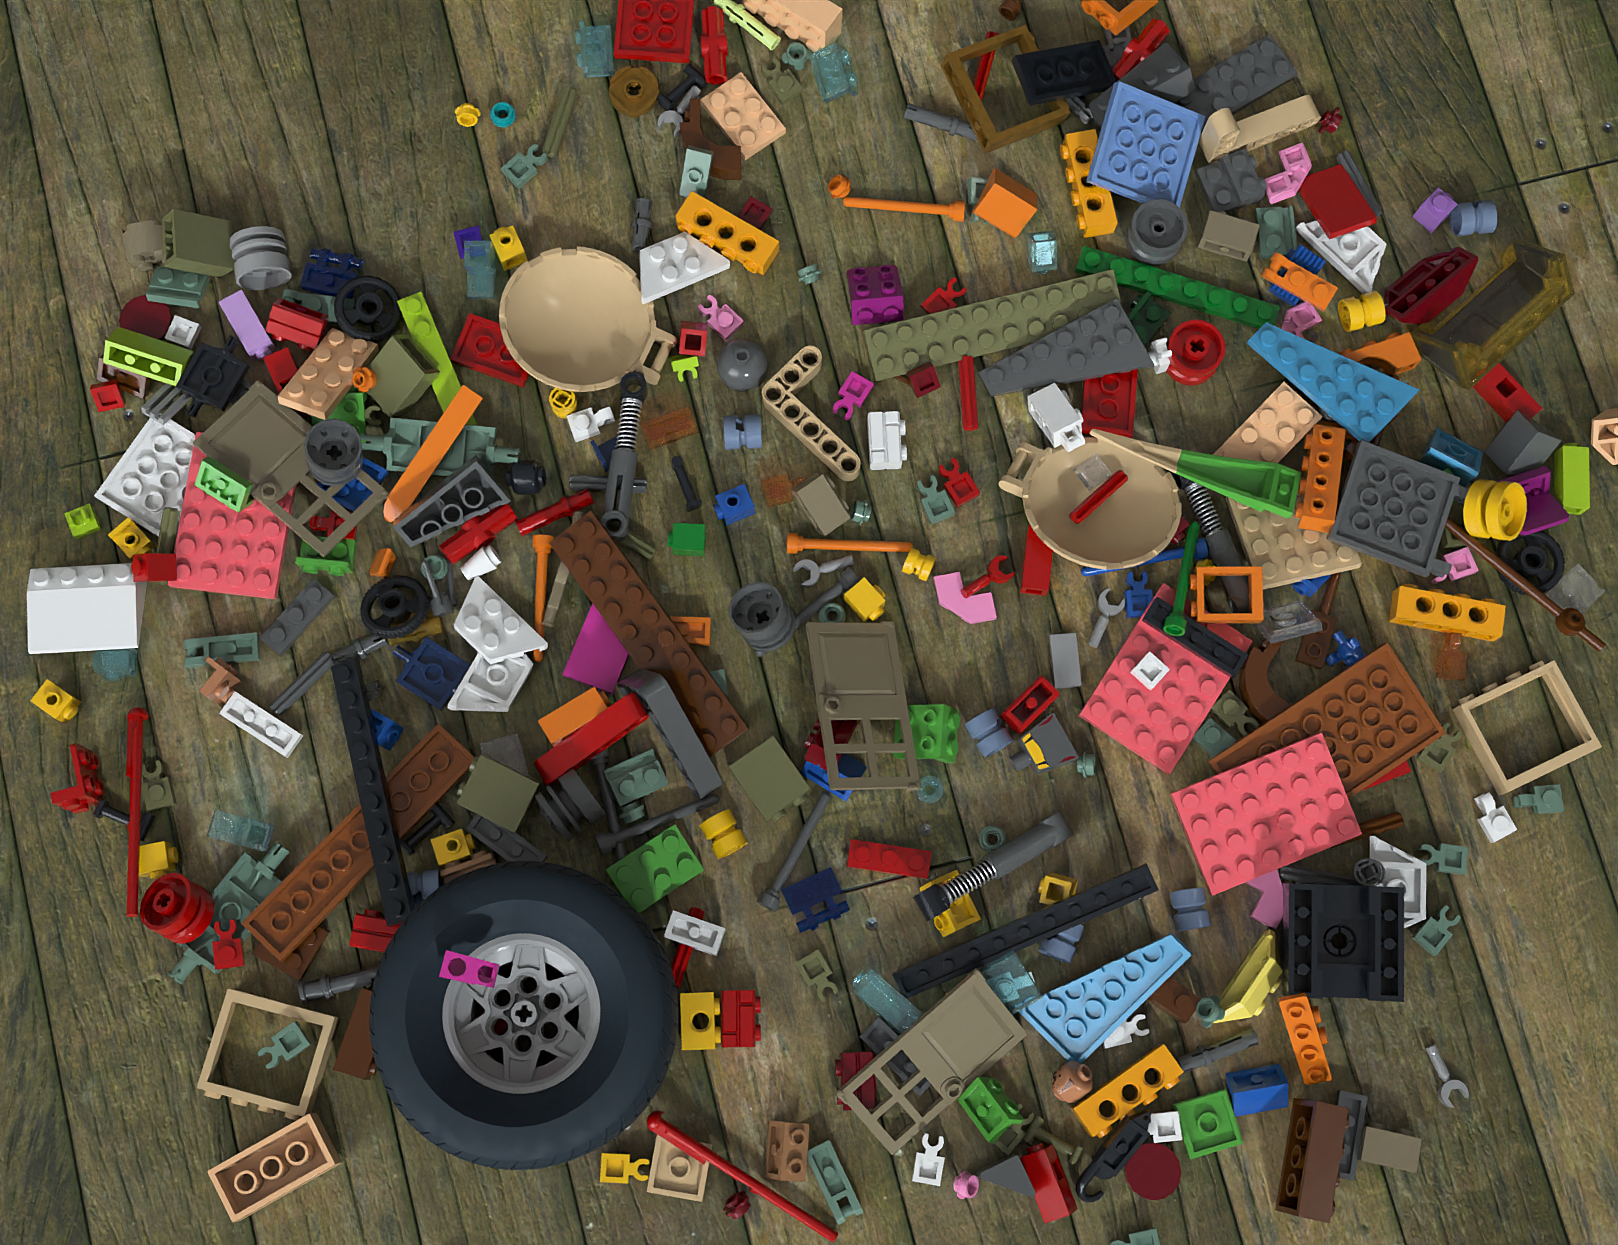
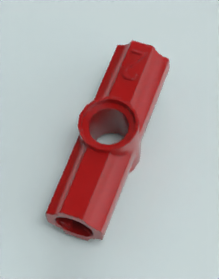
M709 6L702 10L703 35H701L702 57L705 62L706 83L722 85V83L727 81L726 57L728 56L727 36L724 32L723 9Z
M1152 19L1138 38L1134 37L1124 50L1122 58L1112 69L1116 81L1120 80L1158 49L1170 33L1166 23L1160 19Z
M508 503L499 505L482 516L477 515L468 520L458 533L439 545V548L447 560L454 565L474 550L478 551L482 546L486 547L496 538L495 535L518 520L517 516Z

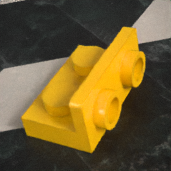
M955 870L934 879L920 887V891L922 892L934 884L940 886L946 883L947 880L959 876V873ZM965 892V896L957 897V901L954 900L950 904L951 908L934 918V924L942 937H946L979 921L981 918L969 894Z

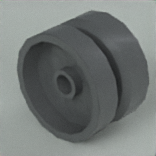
M1164 199L1150 200L1142 204L1135 211L1126 234V243L1130 253L1141 263L1151 266L1163 265L1171 261L1179 253L1181 245L1185 240L1188 231L1187 218L1181 208L1173 202Z

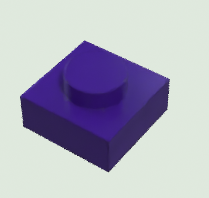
M479 226L453 232L461 259L486 253Z

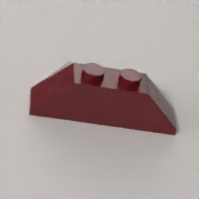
M1458 246L1449 252L1438 253L1422 259L1385 289V313L1402 323L1426 325L1464 293L1478 263V256Z

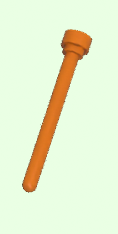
M849 196L844 197L842 201L846 207L948 215V218H953V221L963 222L965 201L955 200V203L950 202L949 205Z
M787 532L786 551L787 554H797L798 551H803V549L910 552L913 544L911 542L811 539L803 538L798 533Z
M533 535L532 547L535 548V553H537L534 630L544 639L545 625L542 622L546 607L548 554L551 553L552 549L549 542L554 537L550 535ZM539 649L533 650L532 657L535 662L543 660V651Z

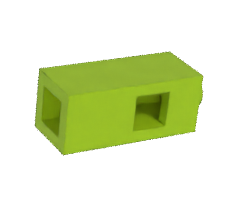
M1566 443L1554 452V498L1568 514L1581 515L1590 508L1589 447H1579L1577 443Z

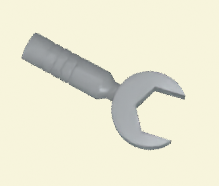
M692 86L677 106L676 111H665L659 116V132L664 123L673 122L676 126L674 138L681 134L680 122H683L681 115L685 114V108L690 107V99H696L701 93L698 87Z
M852 555L824 562L820 566L812 560L804 559L794 566L793 572L801 568L811 572L810 579L801 584V587H811L817 583L819 573H828L852 566L854 562Z
M1111 588L1104 590L1097 601L1098 608L1103 614L1099 616L1088 641V645L1095 648L1100 643L1109 622V616L1119 614L1125 606V597L1119 606L1108 604L1105 596Z
M1436 1044L1426 1047L1425 1049L1439 1078L1443 1080V1083L1438 1088L1439 1100L1446 1107L1454 1108L1448 1099L1451 1090L1458 1089L1465 1098H1469L1468 1089L1463 1082L1450 1080V1073Z

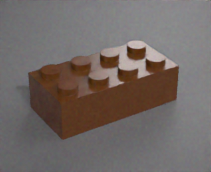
M1294 1098L1276 1211L1330 1223V1219L1335 1212V1188L1338 1187L1340 1182L1339 1163L1345 1151L1343 1139L1344 1132L1349 1125L1348 1108L1319 1101Z

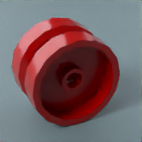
M1190 320L1181 323L1173 330L1166 344L1167 349L1172 351V356L1168 357L1170 364L1166 372L1173 380L1183 385L1195 386L1205 383L1214 375L1225 355V341L1222 333L1214 325L1204 320Z
M169 873L155 880L146 890L140 905V916L142 923L150 930L161 934L174 943L184 944L192 942L207 929L214 915L215 902L212 894L204 887L194 883L182 874Z

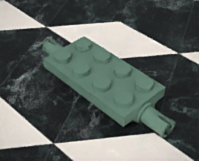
M390 418V428L384 436L361 433V440L371 441V443H362V450L383 451L387 456L386 470L405 472L437 422ZM465 425L432 475L449 476L475 455L480 458L493 474L496 462L518 463L520 458L510 457L509 454L520 455V448L497 446V428Z
M276 841L261 861H257L246 852L241 856L211 893L215 907L214 915L207 929L192 942L179 944L184 950L182 952L184 955L174 968L169 971L168 975L171 978L174 977V980L182 985L193 969L201 964L210 969L214 974H219L222 969L215 970L212 942L220 941V936L214 930L215 922L221 921V928L226 932L230 929V920L235 919L237 930L234 933V939L242 938L244 943L251 933L241 923L282 882L275 875L276 872L274 870L286 855L290 853L288 849Z

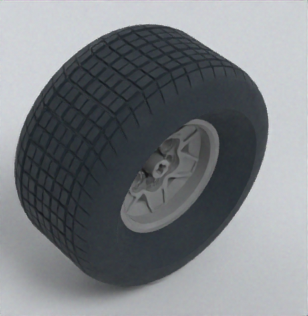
M540 861L497 863L472 870L444 884L426 897L399 926L383 954L373 983L369 1013L371 1046L377 1070L391 1100L416 1131L420 1132L422 1136L435 1144V1146L462 1160L471 1161L473 1164L504 1170L546 1168L571 1161L607 1144L610 1140L621 1134L624 1129L628 1128L649 1105L650 1100L654 1098L664 1080L675 1049L678 1031V997L673 971L658 937L638 911L610 886L584 872L559 864ZM446 950L499 964V970L513 964L509 978L497 974L494 988L439 977ZM545 963L558 969L563 973L564 977L548 981ZM533 977L537 982V988L534 992L527 994L523 989V983L527 978ZM503 990H507L511 995V1000L506 1006H500L497 1002V996ZM556 993L560 997V1005L558 1008L550 1010L546 1005V999L550 994ZM478 1002L485 1009V1013L475 1019L476 1003ZM579 1005V1020L577 1029H575L565 1019V1015ZM525 1006H527L529 1011H532V1017H527L526 1022H524L523 1017H520V1013L524 1011ZM504 1019L508 1023V1030L504 1035L499 1036L494 1030V1025L498 1020ZM550 1022L555 1023L558 1028L557 1035L552 1039L546 1038L543 1033L545 1025ZM523 1035L529 1036L532 1041L531 1048L526 1052L519 1050L517 1044L519 1038ZM502 1047L504 1064L495 1059L488 1050ZM542 1050L558 1056L548 1064L536 1067Z

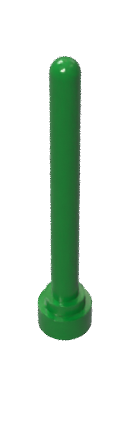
M1196 521L1191 522L1188 528L1173 610L1165 618L1163 630L1172 636L1184 635L1187 621L1183 611L1200 528L1199 523Z

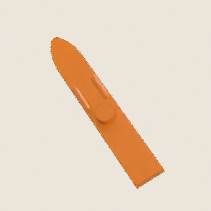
M464 384L390 492L383 511L386 521H394L395 518L413 504L483 400V397Z

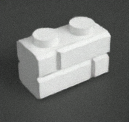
M898 411L868 413L870 469H900L902 461L907 460L906 445H901V435H905V420H900V413Z

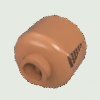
M1069 1061L1052 1074L1051 1089L1054 1095L1059 1100L1068 1103L1078 1101L1092 1090L1091 1070L1085 1064L1077 1061Z

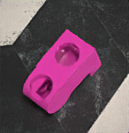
M446 950L439 977L494 988L500 965Z

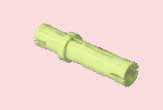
M714 0L713 5L723 9V12L729 16L731 22H737L770 50H774L777 47L781 37L777 36L745 10V6L742 4L738 5L733 0Z

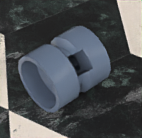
M1492 200L1475 201L1473 204L1471 202L1457 203V206L1450 214L1453 234L1455 236L1472 235L1474 231L1479 234L1493 233L1497 226L1495 203Z
M760 414L745 415L744 419H740L738 415L723 416L725 450L740 449L742 445H745L747 449L762 448Z
M995 708L987 710L965 724V728L971 738L978 740L976 746L983 758L1000 751L1014 741L1008 729L1000 726L1002 719Z
M440 869L425 870L422 875H419L417 871L407 872L414 907H417L426 897L444 885L443 878L439 874Z
M1204 887L1169 893L1171 905L1174 909L1178 910L1173 916L1176 931L1211 926L1209 911L1202 908L1207 900Z
M1079 924L1042 940L1038 951L1051 958L1071 964L1076 952L1074 943L1080 941L1085 927Z

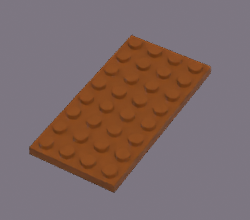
M1383 643L1207 760L1213 772L1218 774L1319 732L1323 734L1349 799L1445 735L1446 732L1390 645Z

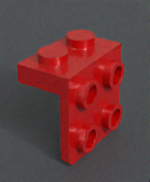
M73 743L70 744V751L78 786L50 794L52 804L62 807L64 810L72 811V813H82L88 811L89 806L96 805L99 800H102L104 786L101 779H98L96 769L99 768L97 755L82 745Z

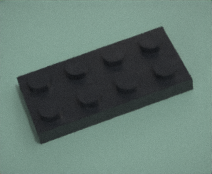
M1100 40L1015 55L1011 60L1029 106L1104 92L1114 82H1117Z

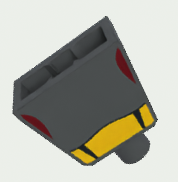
M1052 713L1017 741L1021 752L1009 757V760L1016 772L1030 766L1033 773L1038 775L1076 762L1079 756L1057 717Z

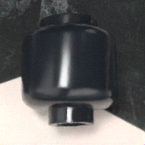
M524 460L513 463L511 470L506 472L507 486H512L514 493L517 495L538 494L542 487L546 486L545 467L540 466L536 460Z

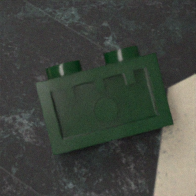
M1149 290L1144 296L1139 294L1130 306L1133 310L1127 316L1144 347H1146L1171 314L1150 298L1152 292Z

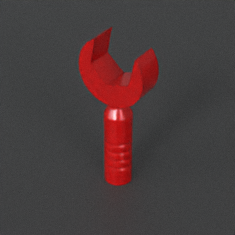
M999 555L993 558L987 567L988 574L982 575L961 589L963 597H970L988 585L991 580L999 584L1008 582L1015 572L1005 575L998 569L999 563L1005 561L1008 557Z

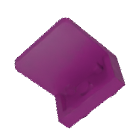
M881 265L866 268L857 267L847 270L852 325L904 320L903 292L897 266Z
M1546 466L1497 481L1498 483L1501 481L1519 483L1525 491L1527 512L1520 532L1521 535H1529L1568 522L1569 520L1568 512L1549 492L1551 471Z

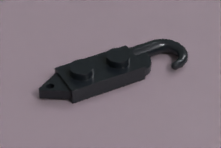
M1148 1108L1130 1117L1126 1115L1093 1155L1092 1162L1076 1182L1075 1191L1082 1201L1090 1203L1099 1200L1104 1195V1192L1099 1191L1094 1195H1088L1085 1192L1088 1183L1094 1176L1105 1180L1116 1177L1150 1135L1148 1127L1151 1111Z

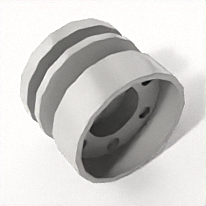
M257 226L242 229L230 237L231 256L235 261L234 273L236 283L240 287L249 290H267L279 287L291 279L290 263L286 256L285 236L281 230L275 227Z

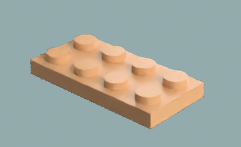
M331 328L278 395L279 404L327 420L353 386L352 376L355 368L367 367L379 352L378 344L352 338L343 331Z
M1283 382L1213 455L1279 463L1323 416Z

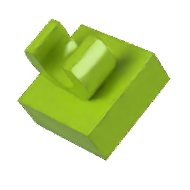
M680 354L670 357L672 369L674 372L677 371L680 382L684 381L682 374L685 370H690L693 378H697L695 367L699 366L696 355Z
M90 503L64 513L75 539L101 530L94 508Z

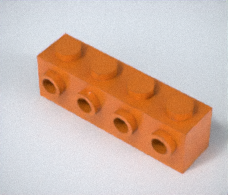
M1314 424L1311 434L1306 433L1304 449H1308L1307 456H1303L1301 463V472H1305L1304 479H1300L1298 494L1302 495V500L1297 502L1295 517L1299 518L1298 528L1328 533L1330 527L1335 522L1346 429Z

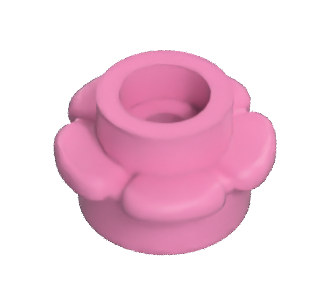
M963 1171L954 1180V1190L957 1192V1196L960 1199H964L965 1197L973 1198L976 1195L979 1187L978 1178L968 1171Z

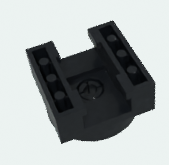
M1283 883V923L1280 931V946L1283 955L1282 995L1290 996L1306 993L1308 998L1315 999L1335 997L1361 998L1369 1001L1404 1002V887ZM1340 933L1344 937V944L1336 949L1329 940L1332 939L1334 934Z

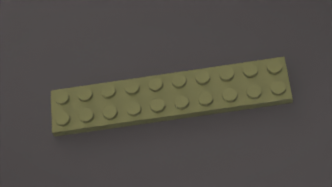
M1114 269L863 330L874 380L879 381L907 374V372L928 362H931L936 367L963 360L964 355L976 357L1033 343L1116 298L1120 304L1121 301Z

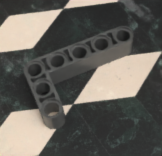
M638 669L619 681L618 687L623 696L635 692L694 796L701 800L722 786L723 783L664 677L659 673Z

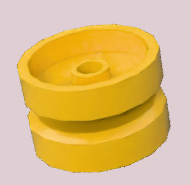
M1484 479L1475 481L1468 490L1463 508L1464 524L1467 532L1471 536L1478 538L1492 537L1507 541L1515 539L1521 532L1526 518L1527 499L1525 491L1516 482L1501 481L1498 483L1493 480Z

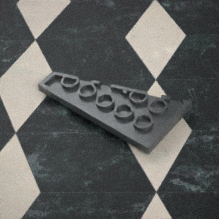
M1116 298L978 373L990 396L993 397L1021 392L1030 388H1043L1053 383L1065 384L1103 377L1107 374L1131 372V370L1140 368H1153L1154 363Z

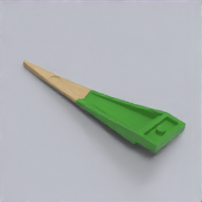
M1092 429L1089 433L1098 439L1260 512L1266 510L1287 519L1293 514L1301 472L1278 463L1223 457L1157 445L1097 429Z

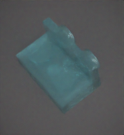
M579 20L580 29L575 30L576 45H581V53H577L578 68L583 69L584 78L613 76L614 62L611 25L586 27L585 21Z
M833 43L809 55L824 102L828 103L847 93H850L852 96L858 95L856 86L859 85L857 76L851 70L849 63L852 62V59L846 48L843 49L837 43Z

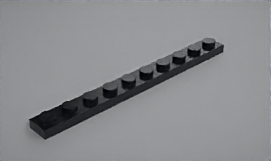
M352 658L331 666L386 923L387 926L394 927L402 924L415 907L359 659Z
M1146 863L893 972L892 976L903 1000L973 971L975 968L982 967L1159 891Z

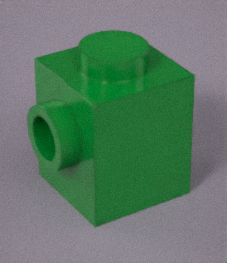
M673 523V531H668L667 545L672 547L673 555L705 556V524Z

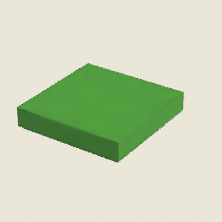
M1226 1088L1172 1104L1173 1110L1179 1111L1183 1142L1189 1159L1243 1144Z

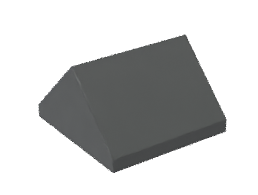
M1517 409L1487 447L1485 453L1505 474L1515 476L1540 468L1562 439Z
M1010 1153L1008 1156L991 1162L975 1172V1176L1032 1198L1035 1196L1036 1192L1017 1154Z

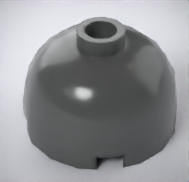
M747 338L734 339L726 343L720 350L717 359V371L722 383L731 390L745 392L746 390L759 387L766 379L768 373V359L762 346L754 340Z

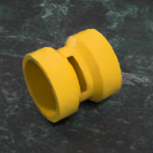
M554 388L551 391L549 402L557 417L567 418V415L576 413L578 404L573 391Z
M912 547L902 572L908 575L914 573L919 579L926 582L936 557L921 555L919 550Z

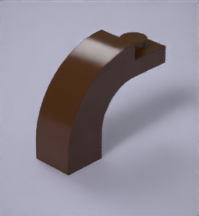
M690 99V108H685V122H680L681 141L685 153L689 145L713 151L710 176L723 180H741V146H722L709 141L701 130L700 99Z
M1279 632L1275 633L1272 637L1267 635L1259 645V649L1255 646L1247 652L1248 657L1239 671V689L1242 700L1249 708L1250 714L1261 724L1291 705L1273 691L1267 677V670L1271 659L1286 640V637Z

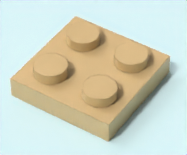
M657 1135L647 1192L702 1202L709 1162L706 1161L705 1165ZM700 1142L712 1150L713 1144Z

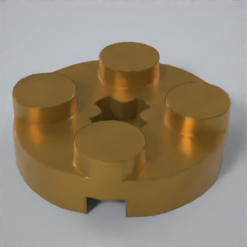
M626 66L619 69L611 77L609 83L610 101L620 113L634 119L648 113L657 104L659 96L658 81L655 75L647 68L641 66L639 68H631V66ZM639 87V94L630 95L629 88L636 89Z

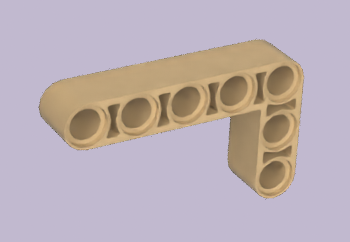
M1310 95L1296 98L1237 122L1230 109L1223 108L1208 118L1198 143L1208 163L1213 164L1219 162L1223 156L1243 149L1250 151L1309 128L1319 122L1321 116Z
M805 346L764 385L762 389L763 405L840 479L848 482L853 481L860 472L861 462L858 455L795 397L819 373L822 365L820 350L815 346ZM807 357H813L817 362L808 365L803 360ZM788 375H795L799 379L791 383L786 381L785 378ZM776 392L780 395V398L770 400L767 398V395ZM789 410H796L799 415L795 418H789L785 413ZM808 427H814L818 432L810 436L805 434L804 430ZM830 444L835 446L837 450L834 453H826L823 447ZM846 462H851L855 465V469L846 471L841 466Z

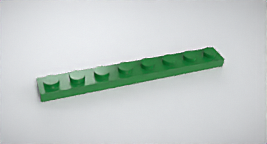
M1084 245L1075 270L1076 273L1088 276L1114 269L1118 286L1144 294L1149 290L1152 292L1151 296L1260 329L1266 322L1275 326L1280 306Z

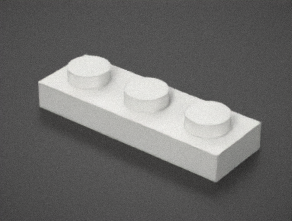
M237 692L232 694L219 713L286 758L290 756L303 737L302 734Z

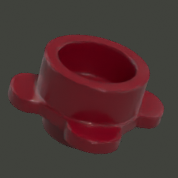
M1335 107L1332 111L1327 110L1324 112L1319 121L1321 127L1318 132L1322 133L1326 130L1329 133H1333L1338 128L1343 118L1338 113L1339 107Z
M744 1191L734 1193L726 1200L723 1211L726 1212L725 1215L727 1217L731 1216L733 1219H738L750 1208L749 1197Z

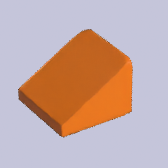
M389 548L379 549L369 573L382 579L388 578L396 560L394 552Z

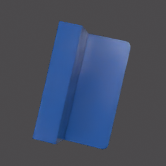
M846 753L842 754L837 764L839 778L862 777L867 769L866 765ZM806 761L800 774L844 801L848 800L853 791L830 790L827 771L820 768V765H814Z
M1280 1064L1225 1073V1081L1232 1096V1108L1235 1116L1288 1106V1081Z

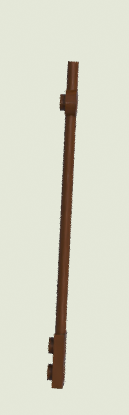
M1389 375L1390 377L1399 380V377L1397 375ZM1397 415L1388 424H1390L1397 417ZM1384 428L1371 440V444L1380 445ZM1342 572L1332 574L1329 577L1319 612L1314 610L1309 612L1295 659L1296 662L1320 670L1323 668L1337 622V618L1329 616Z
M1356 438L1343 451V456L1350 462H1352L1359 442ZM1447 518L1445 528L1556 617L1555 624L1561 633L1567 636H1580L1598 652L1605 647L1606 643L1585 627V619L1578 610L1574 608L1562 609L1451 518Z

